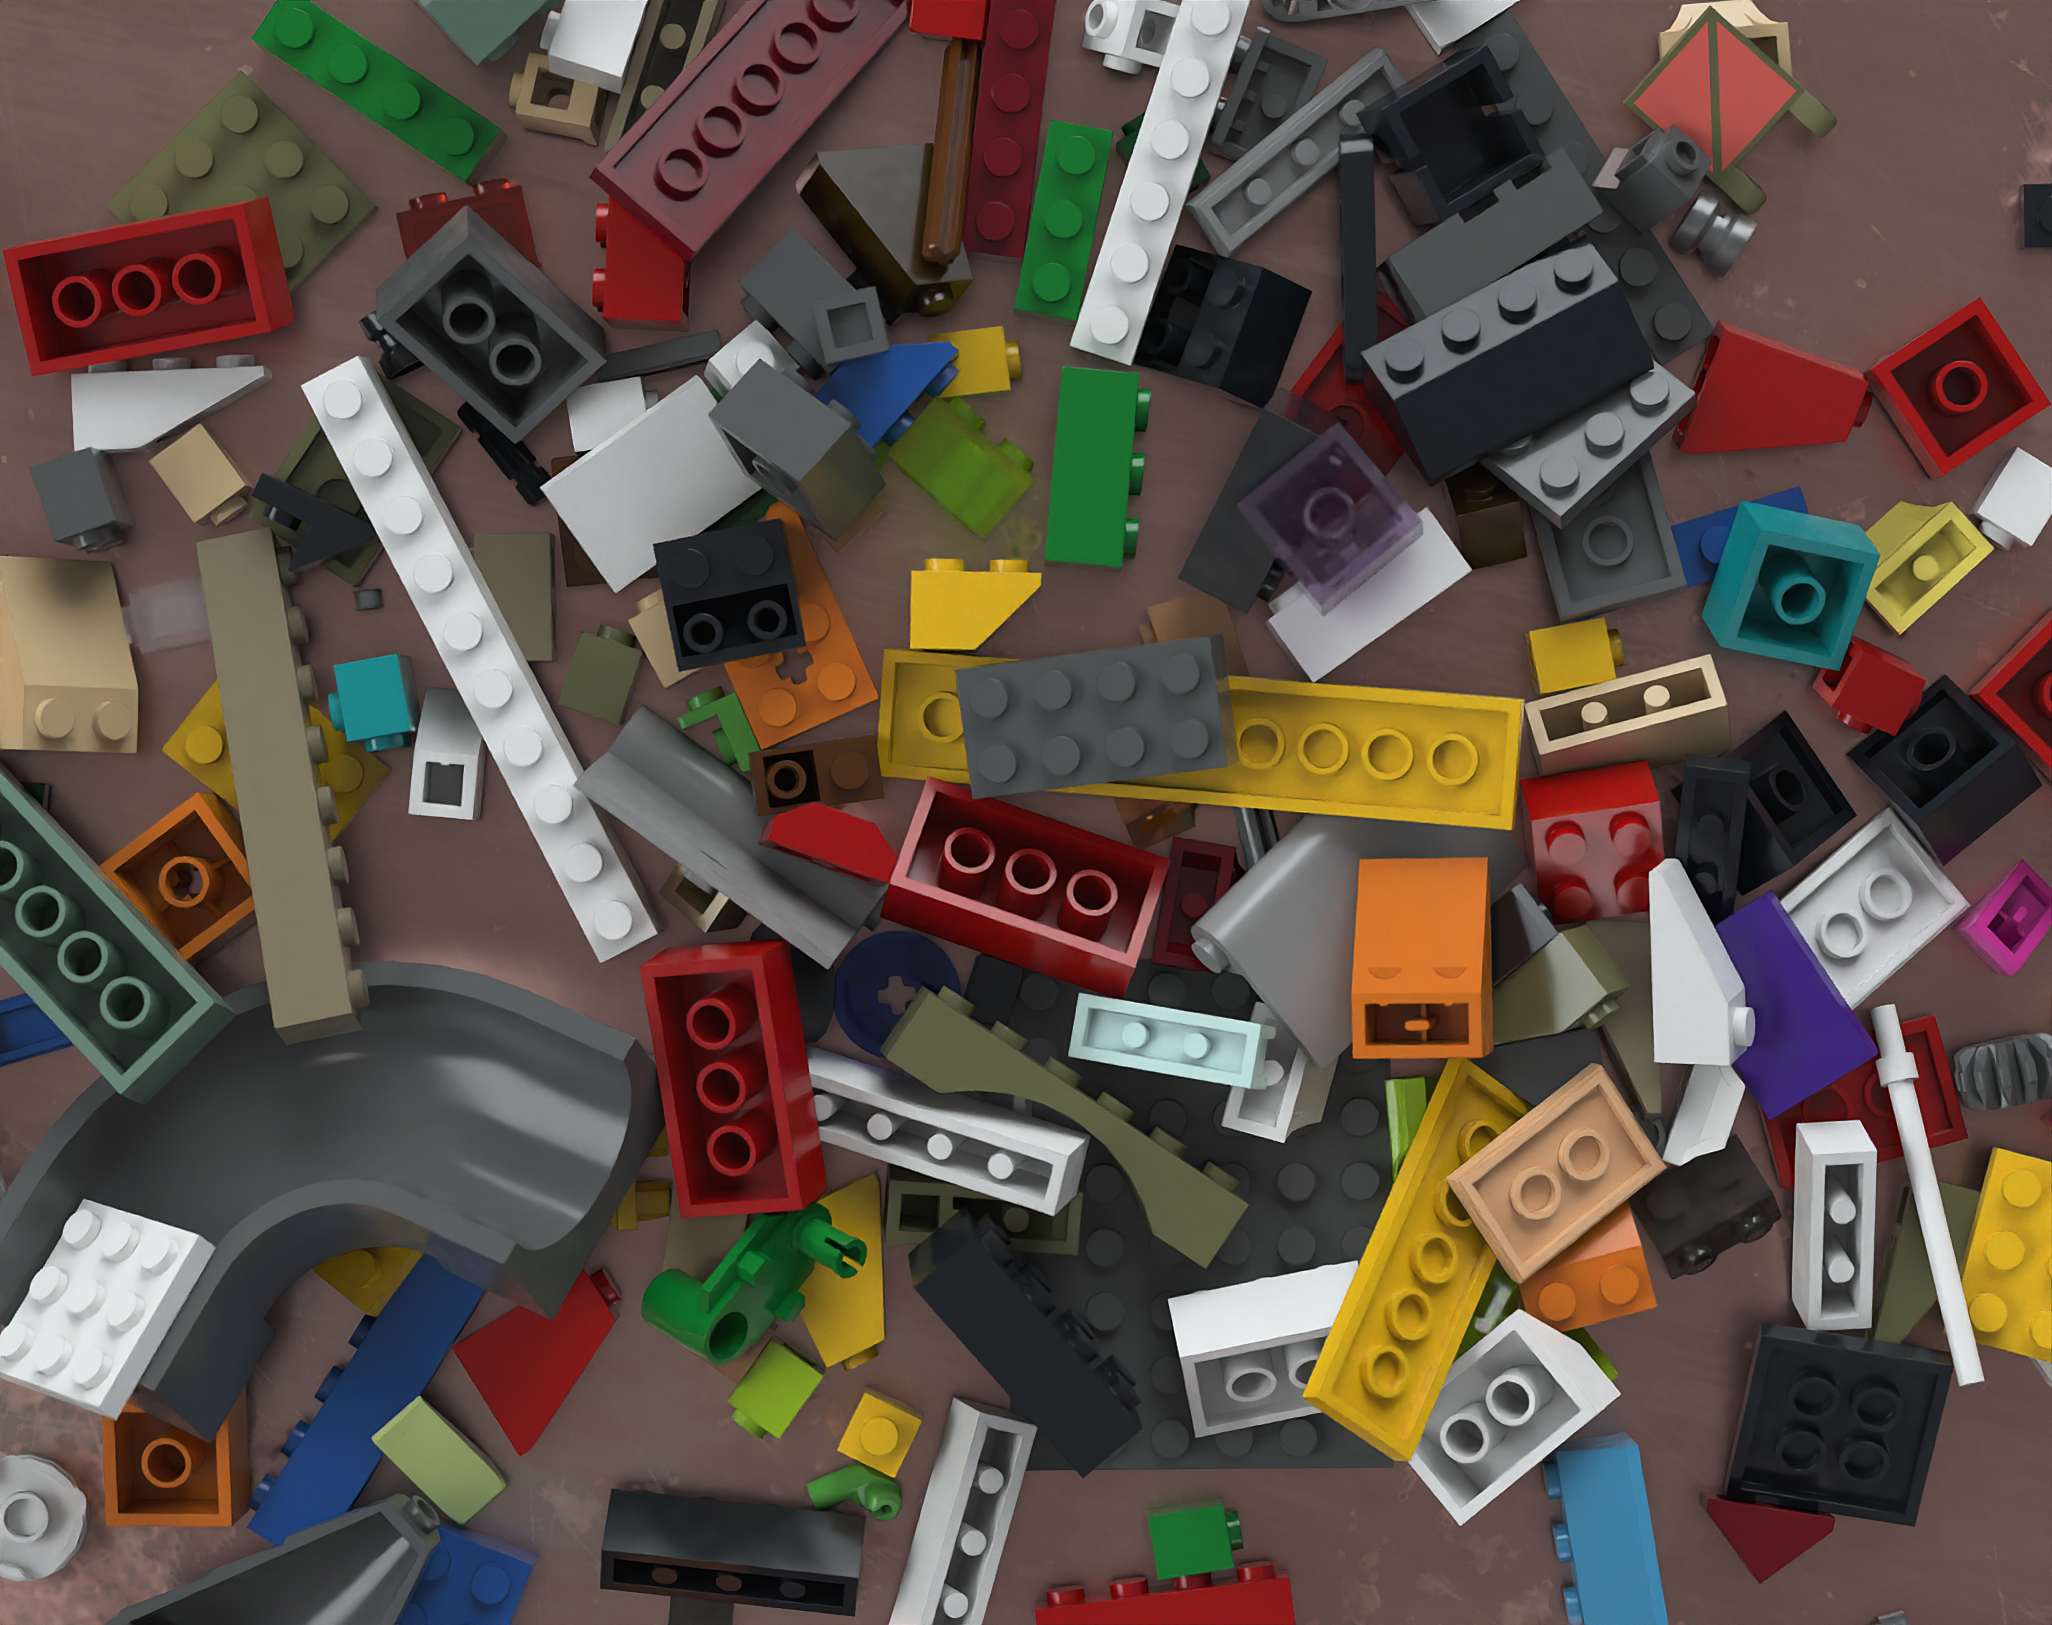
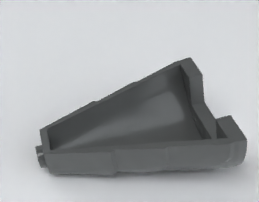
M395 1494L293 1532L285 1537L283 1544L209 1571L205 1577L124 1608L117 1617L110 1619L105 1625H398L440 1542V1534L437 1527L441 1522L432 1506L420 1496L414 1495L410 1499L403 1494Z

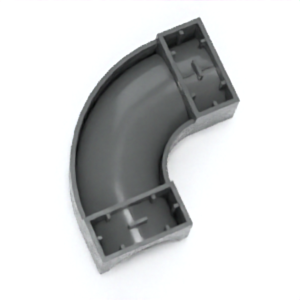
M397 961L352 963L353 970H363L369 993L370 1006L360 1009L363 1030L290 1045L284 1043L274 1028L267 981L242 988L222 997L237 1015L144 1106L120 1095L108 1080L101 1075L77 1097L39 1142L0 1201V1334L11 1323L29 1292L33 1278L44 1267L63 1235L66 1222L77 1211L83 1199L198 1234L216 1247L127 1400V1403L208 1443L212 1442L276 1334V1331L263 1319L273 1303L294 1281L307 1271L340 1254L357 1249L383 1246L402 1247L420 1251L435 1257L446 1271L545 1318L553 1320L666 1125L656 1065L634 1037L526 989L484 974L442 965Z

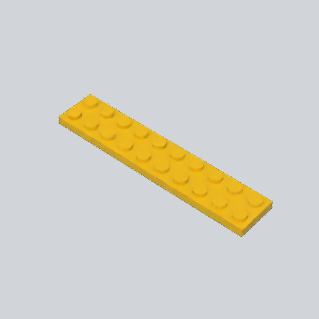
M885 648L883 653L877 740L881 777L927 780V777L930 776L949 783L970 784L955 670L1026 659ZM1228 675L1239 755L1238 763L1223 768L1043 790L1513 830L1515 828L1524 699Z

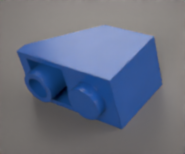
M950 342L889 345L891 352L842 363L814 397L826 406L831 400H835L850 411L861 425L856 433L870 444L874 450L883 441L890 448H893L917 421L909 413L925 393L935 400L960 372L952 364L959 356V350Z

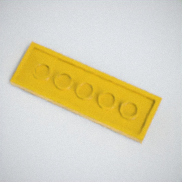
M1449 1058L1301 1397L1394 1461H1411L1497 1259L1445 1178L1534 1109L1533 1106L1466 1058Z

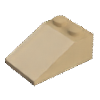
M0 556V749L137 754L139 689L111 562Z

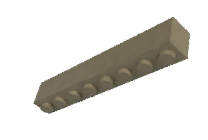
M271 527L195 542L274 1028L286 1045L363 1030L360 1009L370 1006L369 993L363 970H353L349 947L359 945V934L352 907H342L339 886L349 884V875L342 847H332L329 825L339 823V816L332 786H322L319 764L327 763L329 758L322 726H312L308 704L318 702V690L312 666L310 664L302 666L298 644L308 642V631L301 605L292 606L288 585L298 583V573L288 571L294 557L293 550L290 545L281 547Z

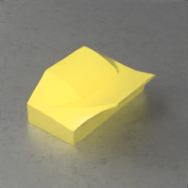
M1900 500L1865 532L1881 555L1865 601L1896 636L1901 635L1995 548L1952 501L1930 507Z

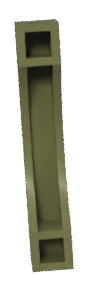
M924 986L920 988L879 1049L885 1058L938 1093L971 1090L1007 1093L1045 1104L1075 1120L1100 1140L1118 1162L1135 1195L1143 1224L1150 1232L1205 1269L1208 1267L1249 1206L1243 1198L1235 1193L1241 1183L1239 1180L1208 1161L1203 1170H1200L1182 1158L1188 1147L1157 1126L1150 1136L1129 1123L1135 1112L1108 1093L1103 1091L1096 1101L1076 1088L1082 1079L1079 1074L1052 1056L1049 1057L1043 1066L1023 1052L1029 1041L1001 1022L996 1021L991 1030L987 1029L970 1017L976 1006L953 990L943 986L936 995Z

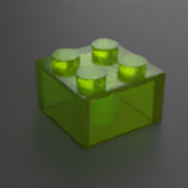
M936 395L886 453L889 462L986 544L1035 488L1036 480L1029 474L1034 468V462L1006 438L998 446L992 443L980 432L985 427V420L959 397L955 396L947 404Z

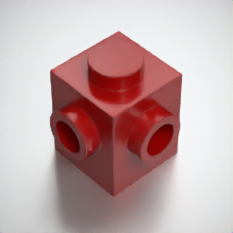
M1852 635L1840 670L1821 668L1812 687L1832 708L1838 710L1835 716L1849 727L1864 734H1869L1872 728L1875 727L1896 736L1903 722L1910 719L1917 711L1922 699V689L1927 681L1907 660Z

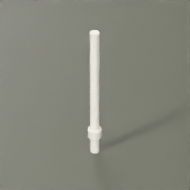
M1895 1004L1879 1006L1870 1010L1881 1059L1876 1060L1875 1063L1881 1087H1888L1958 1384L1959 1387L1978 1384L1985 1380L1913 1083L1914 1080L1919 1078L1913 1052L1906 1053Z

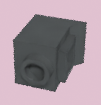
M1673 124L1664 132H1661L1658 128L1630 149L1614 147L1591 186L1643 234L1691 200L1712 160L1693 140L1688 138Z

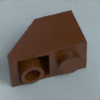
M875 735L747 753L756 816L784 813L813 802L825 806H834L884 798Z

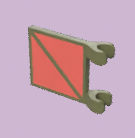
M1711 5L1623 101L1630 110L1653 130L1658 128L1661 132H1664L1674 124L1688 138L1693 140L1712 160L1705 175L1748 214L1757 212L1766 202L1767 197L1760 185L1739 169L1737 165L1782 115L1789 110L1808 129L1821 138L1825 137L1837 123L1836 117L1828 107L1801 86Z

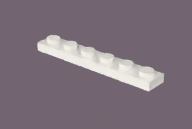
M1182 0L1069 346L1132 366L1252 0Z

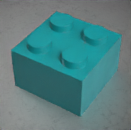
M1741 500L1701 617L1720 647L1839 671L1881 555L1860 525Z

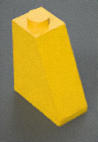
M876 1169L814 1200L829 1210L832 1217V1226L851 1237L862 1240L867 1247V1257L863 1267L849 1258L843 1257L842 1261L857 1269L858 1273L850 1278H842L835 1274L833 1270L815 1261L813 1272L798 1290V1292L805 1296V1307L800 1312V1315L827 1368L841 1362L844 1370L848 1371L868 1362L879 1355L875 1344L885 1340L882 1185Z

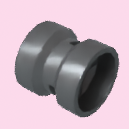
M1703 189L1680 222L1668 244L1684 254L1694 252L1696 248L1700 249L1699 256L1704 258L1706 268L1723 278L1746 245L1757 223L1742 213L1731 215L1726 212L1722 216L1719 214L1721 211L1720 200Z

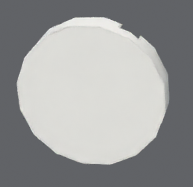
M35 1452L9 1454L0 1459V1576L14 1581L44 1578L68 1565L84 1545L91 1522L88 1496L77 1475L58 1459Z

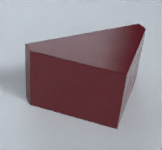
M1701 1491L1699 1504L1759 1584L1763 1583L1834 1530L1835 1517L1830 1513L1725 1497L1724 1494Z

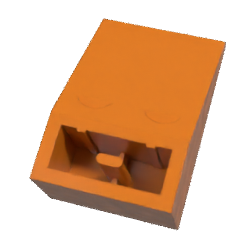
M1489 857L1359 859L1351 991L1353 1059L1483 1058L1494 1051Z

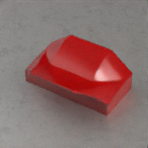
M817 802L773 817L764 826L758 845L876 887L889 884L897 862V857L875 823Z

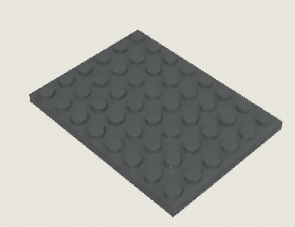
M1138 958L1123 998L1124 1001L1246 1022L1250 1021L1255 1002L1264 1003L1243 975L1233 974L1224 969L1219 973L1208 974L1151 964L1152 958ZM1020 966L1023 969V977L1007 1027L1029 1041L1023 1052L1043 1066L1049 1057L1052 1056L1082 1077L1076 1088L1096 1101L1103 1091L1113 1096L1135 1112L1129 1123L1149 1136L1156 1126L1161 1128L1188 1147L1182 1158L1200 1170H1203L1208 1161L1232 1175L1241 1182L1235 1193L1249 1204L1205 1269L1153 1235L1143 1224L1135 1195L1118 1162L1100 1140L1075 1120L1045 1104L1032 1101V1117L1091 1135L1078 1189L1083 1191L1078 1255L1011 1252L1020 1266H1023L1029 1260L1041 1271L1053 1287L1050 1295L1062 1313L1072 1308L1086 1322L1095 1335V1338L1091 1341L1099 1351L1100 1356L1106 1360L1110 1355H1114L1125 1366L1136 1381L1133 1389L1142 1401L1137 1406L1143 1429L1094 1470L1394 1468L1393 1459L1323 1412L1196 1438L1168 1303L1169 1298L1189 1295L1196 1291L1213 1290L1253 1282L1260 1278H1272L1312 1270L1324 1265H1336L1356 1260L1359 1265L1392 1190L1391 1152L1384 1079H1391V1060L1353 1059V1046L1351 1043L1339 1055L1321 1122L1309 1124L1292 1131L1284 1143L1221 1125L1231 1085L1069 1057L1068 1053L1079 993L1111 997ZM1010 1397V1413L1017 1414L1032 1422ZM1037 1427L1025 1471L1075 1470Z

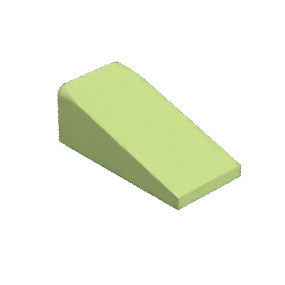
M420 1395L371 1437L373 1442L458 1525L466 1524L506 1487V1482L492 1459Z

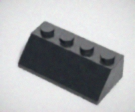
M1586 235L1575 239L1361 352L1365 394L1430 487L1654 369V361L1619 280Z

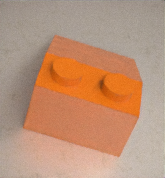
M1628 1200L1624 1201L1522 1284L1513 1281L1520 1309L1560 1333L1658 1307Z

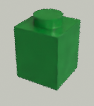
M1222 1497L1147 1509L1158 1581L1234 1568L1232 1551L1244 1549L1238 1511L1225 1513Z

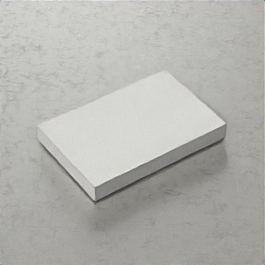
M697 375L540 487L601 576L615 593L657 564L653 544L698 535L762 488L744 475L709 418L708 414L718 403L702 379Z
M1891 807L1877 814L1779 900L1852 1010L1971 906Z

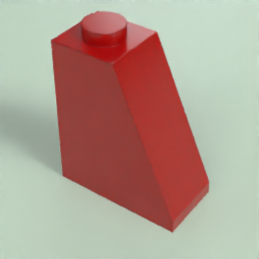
M1718 320L1691 387V390L1696 393V407L1676 425L1672 440L1680 451L1689 454L1846 442L1852 426L1859 429L1869 413L1873 399V393L1867 391L1870 381L1857 369Z
M585 1263L553 1320L520 1305H516L452 1347V1350L519 1457L530 1451L536 1444L621 1316L615 1305L623 1300L622 1296L604 1268L594 1273L589 1263Z

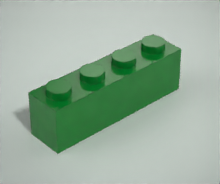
M276 0L251 38L262 50L472 190L508 138L500 127L310 0Z

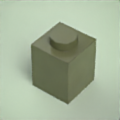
M600 624L596 636L582 631L558 705L623 725L646 657L645 652L633 648L636 636Z

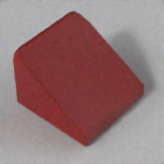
M912 0L909 30L912 33L933 40L963 39L965 41L986 42L991 0Z

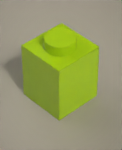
M773 1334L743 1379L729 1396L727 1403L736 1408L731 1418L760 1439H763L767 1432L779 1439L824 1377L826 1370L776 1334Z

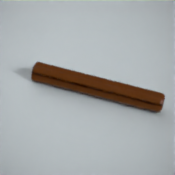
M952 39L944 52L922 246L924 258L928 262H938L942 266L951 265L961 251L982 59L980 44L976 41H965L963 39Z

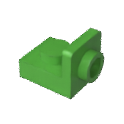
M718 686L688 699L686 703L690 712L677 718L681 729L688 730L718 716L722 727L714 730L713 735L727 766L738 762L742 773L750 772L747 753L762 750L737 693L734 692L725 696L721 686Z

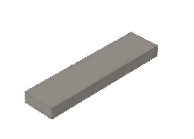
M1374 47L1185 204L1220 256L1229 257L1335 169L1338 166L1339 134L1366 133L1356 113L1406 83L1384 48Z

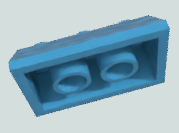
M1626 1432L1563 1442L1551 1452L1553 1461L1542 1462V1470L1548 1500L1559 1499L1563 1524L1553 1525V1536L1559 1563L1570 1562L1574 1587L1563 1588L1569 1625H1669L1638 1444Z

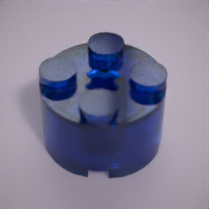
M895 929L882 931L867 937L845 956L835 976L834 1013L840 1027L858 1047L879 1058L887 1059L879 1049L914 999L910 998L906 1001L905 1011L895 1012L892 1002L881 1001L879 996L880 990H885L890 986V977L900 976L903 985L914 987L916 994L924 986L937 995L942 987L946 986L962 996L960 975L950 955L938 942L915 931Z

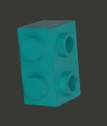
M392 654L333 665L338 692L328 694V701L335 732H345L347 742L364 743L366 753H379L411 747L409 735L418 733L421 717L411 657Z

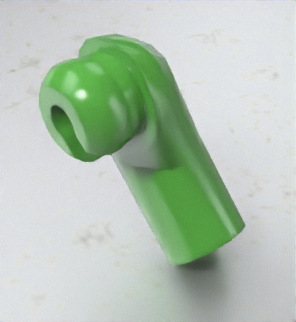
M864 1463L849 1465L806 1484L817 1511H824L848 1500L872 1512V1518L878 1521L891 1520L901 1511L902 1490L892 1477Z

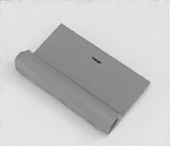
M644 704L631 717L609 750L585 770L573 785V787L685 866L688 870L684 875L688 880L707 893H711L715 888L826 969L830 968L862 925L873 932L883 919L880 918V913L889 884L876 887L758 845L764 826L773 817L781 813L756 816L751 781L730 766H727L722 760Z
M1306 813L1191 927V933L1195 940L1191 947L1196 957L1211 971L1219 973L1224 969L1233 974L1243 975L1318 1070L1324 1071L1352 1043L1351 991L1359 859L1489 857L1490 903L1528 866V861L1504 829Z

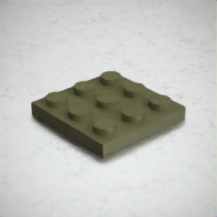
M242 70L105 204L123 223H129L268 196L290 296L379 209ZM250 336L238 339L244 343Z

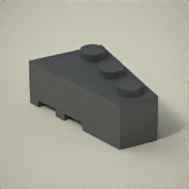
M1563 146L1547 155L1546 159L1534 169L1514 181L1508 180L1493 190V194L1462 213L1453 215L1389 256L1376 268V276L1409 327L1570 243V239L1604 212Z

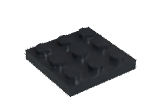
M1761 1322L1726 1474L1725 1497L1915 1527L1954 1369L1951 1352Z

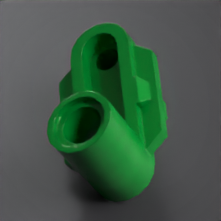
M815 1201L803 1210L759 1213L705 1283L700 1282L680 1269H668L658 1274L644 1292L641 1303V1315L646 1324L711 1363L726 1365L734 1361L747 1346L756 1345L777 1317L785 1322L796 1319L805 1307V1296L798 1292V1290L813 1272L815 1261L833 1270L835 1274L842 1278H850L856 1275L858 1271L855 1267L842 1261L843 1257L845 1256L863 1267L867 1257V1247L862 1240L851 1237L832 1226V1217L829 1210Z

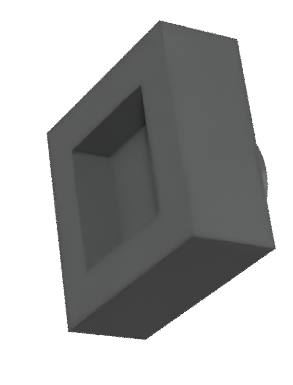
M875 286L811 301L827 367L891 352Z

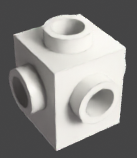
M1094 0L1090 4L1085 16L1086 32L1082 47L1105 53L1102 66L1139 76L1142 64L1160 68L1180 6L1162 0Z

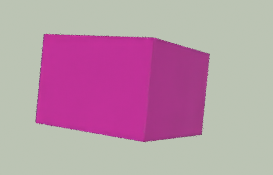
M2022 859L1951 929L1995 974L2012 976L2021 968L2052 926V888Z

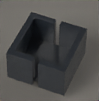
M1488 45L1456 52L1356 113L1365 132L1372 133L1373 147L1382 164L1396 162L1399 169L1391 173L1389 177L1415 225L1446 221L1453 215L1489 195L1494 189L1508 180L1512 181L1546 159V155L1521 108L1492 112L1485 116L1481 106L1504 103L1514 97Z

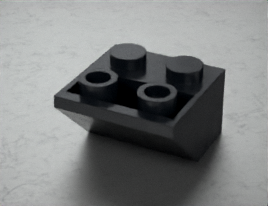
M1176 244L1143 330L1133 364L1223 399L1263 410L1275 393L1312 291L1264 267Z
M781 518L653 544L678 672L807 646L784 521Z

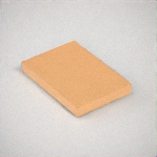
M1591 1063L1445 1179L1510 1279L1522 1284L1667 1167L1603 1066Z

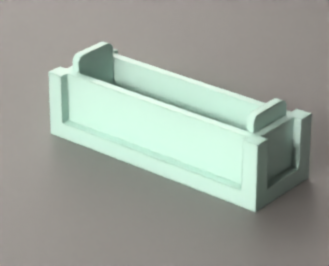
M1079 993L1068 1056L1266 1091L1268 1078L1262 1077L1268 1039H1275L1276 1027Z

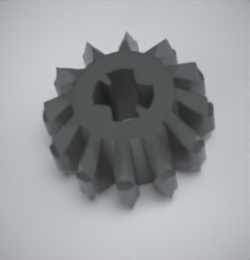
M2039 1032L1990 1040L1961 1048L1954 1055L1957 1091L1961 1092L1963 1105L1978 1112L2031 1104L2052 1097L2051 1035Z

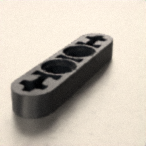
M1372 133L1339 134L1338 168L1343 377L1345 385H1364L1361 352L1378 344Z

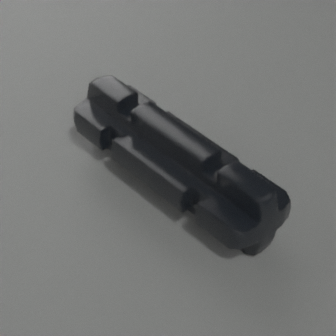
M467 401L464 402L457 410V413L469 431L479 434L480 437L477 441L508 480L514 479L518 483L515 488L527 504L536 506L543 502L547 497L540 487L552 478L542 466L537 468L534 464L537 460L522 440L517 444L513 443Z

